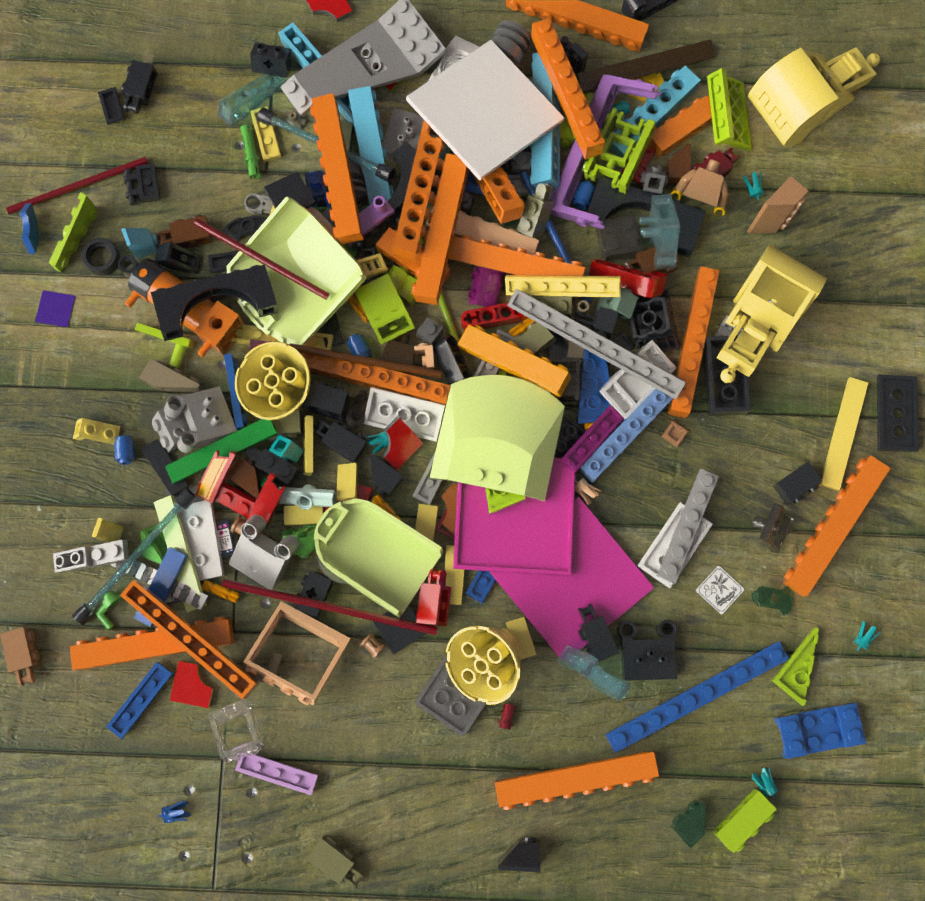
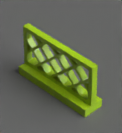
M721 68L707 76L714 141L719 146L725 143L748 152L752 150L744 82L727 76L726 70Z

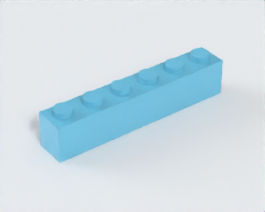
M370 86L348 90L369 204L373 203L376 196H383L388 201L394 194L393 186L388 185L387 181L375 176L378 164H385L384 159H387L386 148L381 147L380 141L384 140L382 128L378 129L377 121H380L379 110H375L373 102H377L375 90H371Z

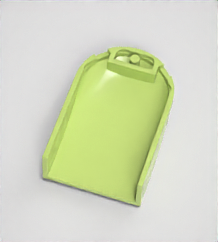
M362 499L340 501L332 505L320 517L314 533L316 553L321 562L335 575L398 618L402 616L420 589L421 583H424L429 575V571L434 568L443 554L441 546L372 502Z

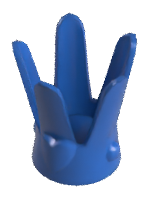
M182 800L172 806L162 807V815H158V817H162L164 823L188 821L187 819H178L191 816L189 812H184L182 809L178 810L187 806L188 801Z

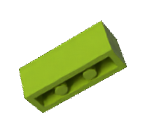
M753 789L712 833L731 852H739L745 847V841L750 836L754 837L760 831L759 827L774 817L776 808L760 791Z

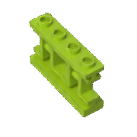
M613 108L611 114L608 113L606 116L604 129H600L605 141L601 160L607 161L608 164L606 167L596 164L600 156L597 155L591 157L589 161H585L582 171L587 180L591 178V180L595 181L598 173L613 178L612 188L617 187L619 192L626 194L654 134L655 121L648 119L645 122V119L641 118L638 126L624 122V112L620 111L619 113L616 108ZM614 124H616V128L623 130L621 135L611 132ZM630 133L640 136L636 146L635 140L628 138ZM613 142L628 147L623 158L608 153ZM615 164L625 168L622 177L620 172L613 170Z

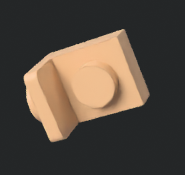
M420 343L418 346H414L415 355H423V367L435 370L433 345Z

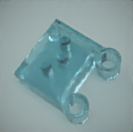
M671 194L652 195L650 216L639 218L640 224H649V227L641 228V235L644 238L648 237L649 245L655 246L654 263L656 269L675 268L680 222Z

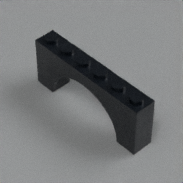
M407 141L393 152L394 161L400 169V181L395 193L387 202L395 213L363 236L364 240L356 241L350 246L348 245L352 251L361 249L366 244L365 241L368 238L375 237L380 232L381 227L389 225L394 220L395 215L401 214L416 154L414 148ZM419 184V185H418L419 187H422V188L426 187V186L423 185V184ZM331 205L322 215L333 227H336L335 221L331 220L329 212L332 209Z
M600 176L587 213L599 216V220L605 223L611 215L624 209L635 208L649 211L660 217L668 226L672 234L673 247L676 254L690 257L706 211L698 206H689L680 200H671L662 194L656 195L643 191V188L638 189L631 185L625 194L619 192L617 187L612 188L613 178Z
M254 265L248 269L234 270L223 275L217 274L207 279H196L194 282L186 284L179 283L174 287L159 288L151 292L164 341L184 337L183 324L190 310L198 303L216 296H233L245 300L254 307L259 318L278 313L277 302L265 265Z

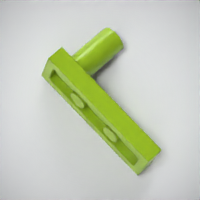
M140 323L136 324V331L164 340L161 330ZM183 337L168 340V342L176 344L169 365L179 369L186 349H193L195 345L194 341Z

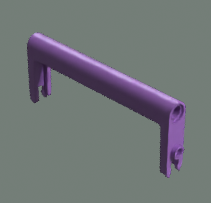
M603 75L589 106L599 130L603 128L606 116L610 112L618 93L656 99L657 96L661 95L660 92L655 91L658 89V86L639 79L635 81ZM575 139L560 174V187L554 188L550 200L554 201L551 215L574 221L582 227L588 225L604 229V222L599 220V216L569 207L584 173L582 171L585 161L590 159H584Z

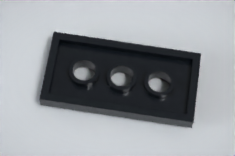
M877 376L878 451H919L917 376ZM894 390L901 393L900 400L894 398ZM894 409H899L901 411V418H896L894 416ZM895 427L901 429V437H897L894 434L893 429Z

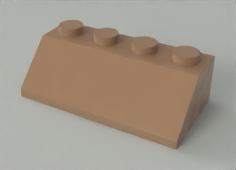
M790 176L765 202L747 232L749 234L776 233L780 228L784 230L806 201L804 197L808 190Z

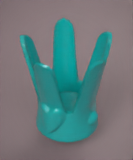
M622 100L618 104H613L612 107L616 108L617 112L620 113L621 111L626 115L630 113L629 106L631 104Z
M754 171L752 173L753 187L746 176H743L748 187L750 198L757 197L759 200V196L764 194L762 172L760 173L759 184L757 173Z
M385 431L380 434L366 436V438L374 437L367 441L370 445L381 443L372 450L374 454L383 447L388 446V437Z
M863 621L859 634L853 641L859 646L857 651L861 647L868 650L870 643L882 631L873 637L876 627L872 626L863 637L866 624Z
M762 768L761 777L763 782L755 773H752L753 777L751 778L760 787L762 794L765 797L772 795L773 799H775L773 794L778 792L779 789L774 784L771 769L769 768V776L766 768Z

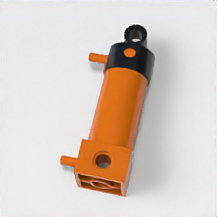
M125 255L118 261V267L129 278L128 287L133 291L125 302V305L129 308L133 306L139 297L154 305L151 292L159 288H170L179 283H184L150 258L138 263L133 256ZM133 264V267L130 270H127V267ZM206 299L190 310L183 325L195 332L204 342V345L197 352L199 356L204 357L210 348L224 356L233 344V342L229 341L233 337H237L235 335L236 330L243 329L238 328V326H244L245 324L237 313L219 301L214 303L210 299Z

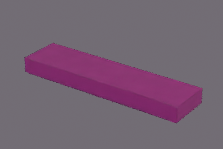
M609 405L561 460L574 473L577 472L624 418L614 407Z

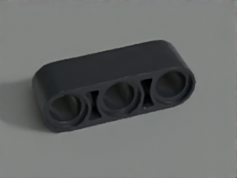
M446 335L433 345L434 353L449 385L473 377L465 357L458 346V342L452 335Z

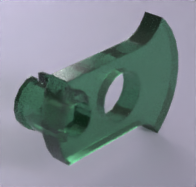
M759 586L757 591H754L751 595L752 601L757 603V606L777 609L782 612L783 616L790 612L793 605V595L788 586L783 590ZM773 593L778 596L777 604L771 602V595Z

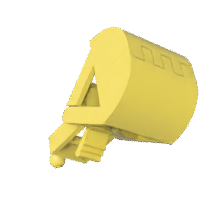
M857 47L827 61L823 54L804 51L802 48H799L768 69L751 89L748 98L785 148H789L801 143L813 129L854 100L855 97L851 92L867 85L876 76V72L872 67H876L879 64L880 56L876 53H871L865 59ZM850 78L853 79L852 82H850V83H848V84L842 86V84L845 83V82H846L847 80H849Z
M768 245L733 300L736 304L726 320V323L733 327L735 326L716 357L729 365L727 369L721 372L722 381L725 383L733 382L736 370L749 377L768 346L777 352L792 328L820 294L827 278L775 247ZM745 312L746 314L750 315L751 318L748 319L747 316H745L744 314L742 315V313ZM742 328L741 333L739 334V336L737 337V339H736L735 342H734L733 340L735 339V337H736V335L738 334L739 330ZM772 328L773 330L777 331V333H774L772 331L770 332L769 329ZM764 341L757 354H754L759 343Z

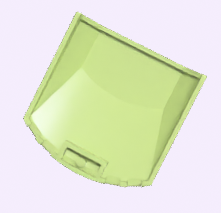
M287 196L245 246L325 290L330 295L325 300L265 266L277 302L278 313L259 318L257 311L251 304L238 298V303L249 319L267 335H271L278 341L289 345L290 343L304 345L349 299L367 277L362 266L335 239L314 214L293 198ZM239 251L226 266L227 274L234 270H244L254 265L261 266L263 264Z
M481 375L451 384L430 478L450 480L523 495L545 502L565 406L545 389L523 379L510 376Z

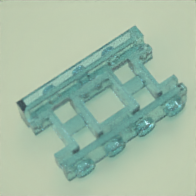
M568 645L557 660L562 666L593 682L591 685L593 689L618 702L624 699L629 692L628 688L631 684L605 672L603 668L596 665L598 659L588 653Z

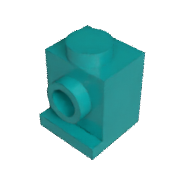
M281 435L277 436L269 449L270 452L288 462L290 460L294 463H297L304 452L293 441Z

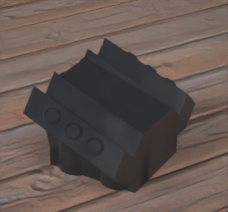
M663 290V294L654 298L635 295L638 297L630 322L638 351L651 340L655 342L662 352L679 350L678 331L674 321L671 297L668 290Z

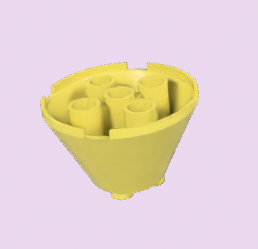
M268 342L253 348L245 355V359L240 368L237 369L235 376L236 394L244 409L252 415L265 420L282 419L295 412L304 402L310 387V370L301 353L287 344Z
M469 626L458 631L450 639L446 648L448 660L446 668L452 682L462 694L475 702L479 700L491 705L505 701L514 693L520 679L523 649L517 638L508 629Z

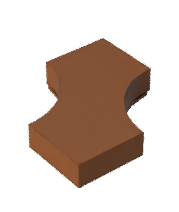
M455 483L441 496L447 507L446 517L442 524L453 535H455L458 486Z

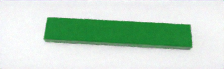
M261 419L165 467L172 484H176L207 469L217 450H220L219 456L229 457L231 451H235L238 454L278 433L272 420Z

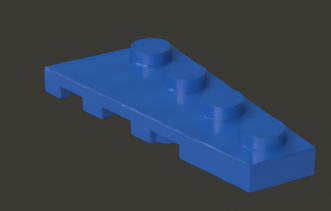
M586 349L583 352L577 425L595 422L606 408L611 405L599 392L609 380L607 361Z

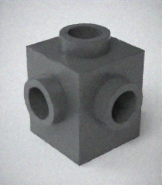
M656 164L652 166L647 165L646 171H642L640 180L643 183V191L662 194L663 186L666 187L668 182L666 169Z

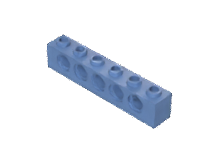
M655 389L586 460L578 471L593 484L673 398Z

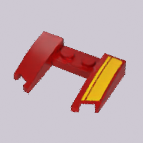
M217 450L201 479L195 495L211 504L217 501L248 519L253 515H260L266 521V529L286 487L283 486L279 489L272 481L276 475L271 472L257 500L225 483L237 452L231 451L229 457L219 456L220 450Z

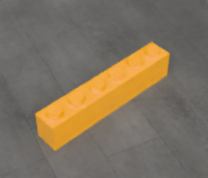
M467 326L458 342V346L462 351L518 378L531 382L558 397L562 396L571 379L566 367L560 364L555 366L551 364L549 359L543 356L538 358L528 349L523 351L518 348L517 344L511 341L506 343L497 334H487L480 326Z

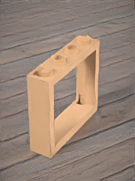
M281 601L243 661L244 668H246L245 671L250 675L256 676L257 674L262 677L265 683L281 687L280 690L283 693L299 697L298 700L303 704L309 705L310 703L314 706L349 646L350 638ZM282 617L339 647L313 694L304 691L254 663Z

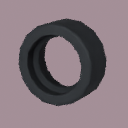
M96 238L85 244L82 249L81 258L83 264L91 273L105 276L117 269L120 254L111 241L105 238ZM102 247L108 248L112 254L109 262L100 267L94 266L90 260L93 252Z

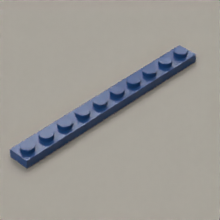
M777 641L605 735L613 751L616 753L787 661L789 658L780 642Z

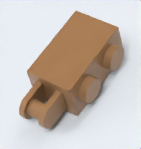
M21 627L1 633L0 636L8 673L16 674L20 687L28 682L31 684L35 683L33 667L39 666L40 656L34 646V632L29 627ZM26 670L27 675H23L22 671Z

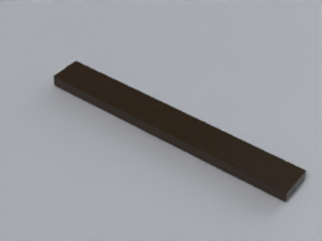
M709 39L577 74L576 77L582 92L597 89L603 75L633 80L714 58L715 55L712 41Z

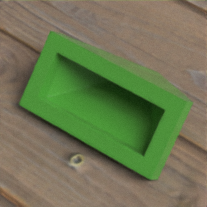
M158 524L141 531L143 558L161 564L168 548L163 532Z

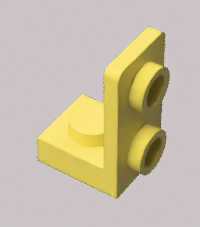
M81 418L76 422L73 439H89L114 445L116 437L119 436L120 426Z

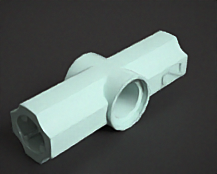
M309 484L303 486V488L286 487L279 504L297 505L304 510L310 509L312 506L331 507L337 503V491L316 489V487Z

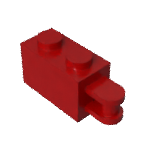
M431 569L428 575V584L421 583L416 623L447 626L452 587L445 586L447 577L445 570L437 571L436 569Z

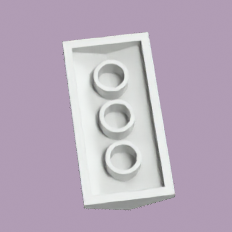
M370 387L363 424L385 429L398 416L417 437L437 442L445 405Z

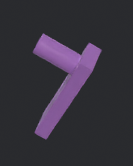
M376 196L373 203L359 213L363 236L395 213L383 196Z

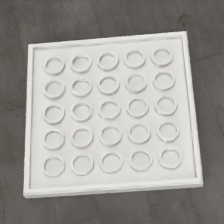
M489 40L406 97L408 103L479 180L485 178L564 120L560 112L492 40Z

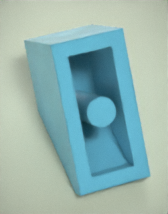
M148 228L121 229L127 246L137 259L157 252L158 248L156 245L159 244L155 233L152 234Z

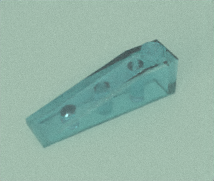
M262 75L219 100L218 116L230 127L247 117L251 110H255L274 94L286 80L279 76Z

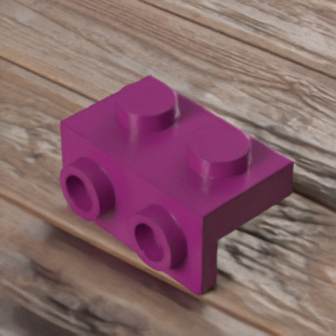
M475 267L471 277L472 285L468 293V304L484 307L497 305L503 272L485 267Z

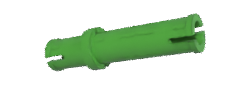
M242 125L240 130L246 155L244 160L248 167L249 178L258 179L261 177L258 165L260 160L256 154L252 126Z

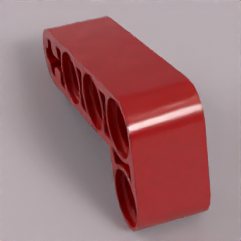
M592 259L589 276H621V288H627L634 294L649 298L663 294L667 277L666 274L651 271L645 273L601 259Z
M508 303L463 312L461 315V327L464 331L468 325L473 327L477 325L483 329L520 323L528 317L507 306ZM504 311H508L511 315L509 317H503L501 313ZM491 315L492 319L486 321L483 319V316ZM467 319H470V321H472V323H471V324H468Z

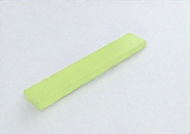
M170 495L154 502L167 548L173 547L188 555L177 581L191 587L201 597L200 592L203 593L183 524L175 498ZM206 601L204 602L202 608L207 606ZM184 602L187 613L198 610Z

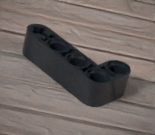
M623 0L621 11L626 17L643 21L679 0Z

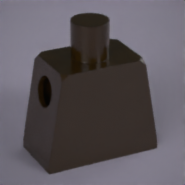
M403 333L399 335L397 341L389 340L379 359L414 366V346L408 344L410 335ZM398 371L405 374L413 375V373Z

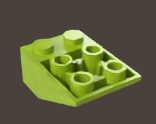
M388 273L359 287L355 291L380 344L415 328Z

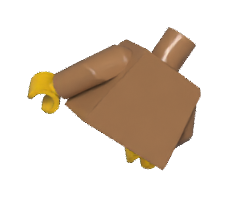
M710 159L706 169L699 167L697 170H690L681 177L670 196L672 197L673 193H677L679 195L677 200H680L682 195L711 205L714 207V214H716L717 210H722L723 216L729 192L727 182L723 180L724 176L716 174L720 163Z

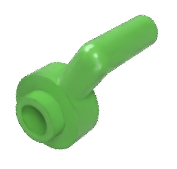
M119 591L108 592L103 597V605L96 610V616L108 631L115 625L105 613L123 600Z

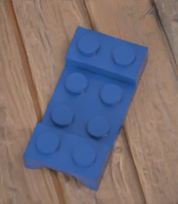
M857 703L841 704L774 718L782 737L784 746L783 758L786 759L841 747L866 744Z

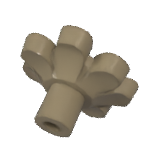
M293 109L292 112H285L286 118L283 120V125L287 126L288 131H292L295 128L296 132H300V125L305 126L307 123L304 119L306 115L304 117L301 116L296 109Z

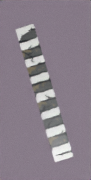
M131 557L128 560L111 564L149 585L157 570ZM177 580L169 594L201 610L208 596L200 592V597L191 587Z

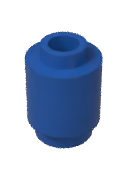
M589 181L579 183L572 199L575 208L586 210L590 206L596 189L593 183Z
M356 333L348 338L349 341L346 344L351 354L369 358L372 356L370 353L371 349L363 335Z
M116 437L114 442L115 461L119 462L120 465L131 464V461L135 460L132 437Z

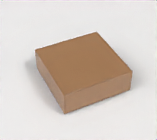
M672 421L661 437L677 448L688 431Z

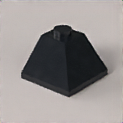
M523 836V839H518L497 859L498 870L540 872L539 840H535L533 836Z

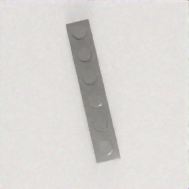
M703 469L699 470L656 575L657 577L673 584L676 583L719 476Z

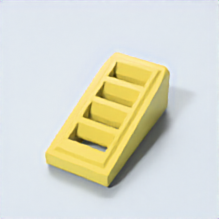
M381 253L356 260L362 266L367 279L388 270ZM374 261L377 262L379 268L376 269ZM367 264L370 265L371 271H369Z
M99 518L92 537L105 542L120 540L124 528L121 525Z

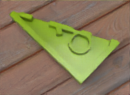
M813 627L771 680L801 706L806 704L805 697L807 687L810 684L809 677L815 658L814 650L819 637V629L817 627Z

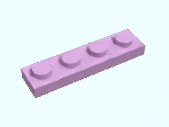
M244 750L241 751L235 771L311 796L319 776L318 774Z

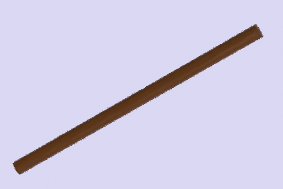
M290 343V346L300 353L441 378L442 375L440 370Z

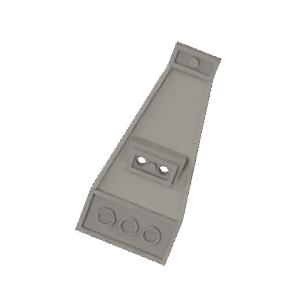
M399 0L377 21L295 73L280 88L299 114L304 117L310 111V106H313L311 98L334 93L335 98L338 99L349 96L348 90L367 86L374 89L420 76L448 50L410 0Z

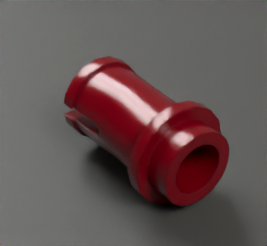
M504 703L501 720H498V723H500L499 727L511 730V726H514L512 721L516 706Z

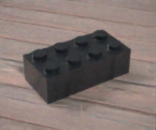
M707 336L705 339L704 363L708 416L746 415L750 411L748 376L736 370L733 382L725 383L721 379V372L727 369L729 365L716 357L729 336Z

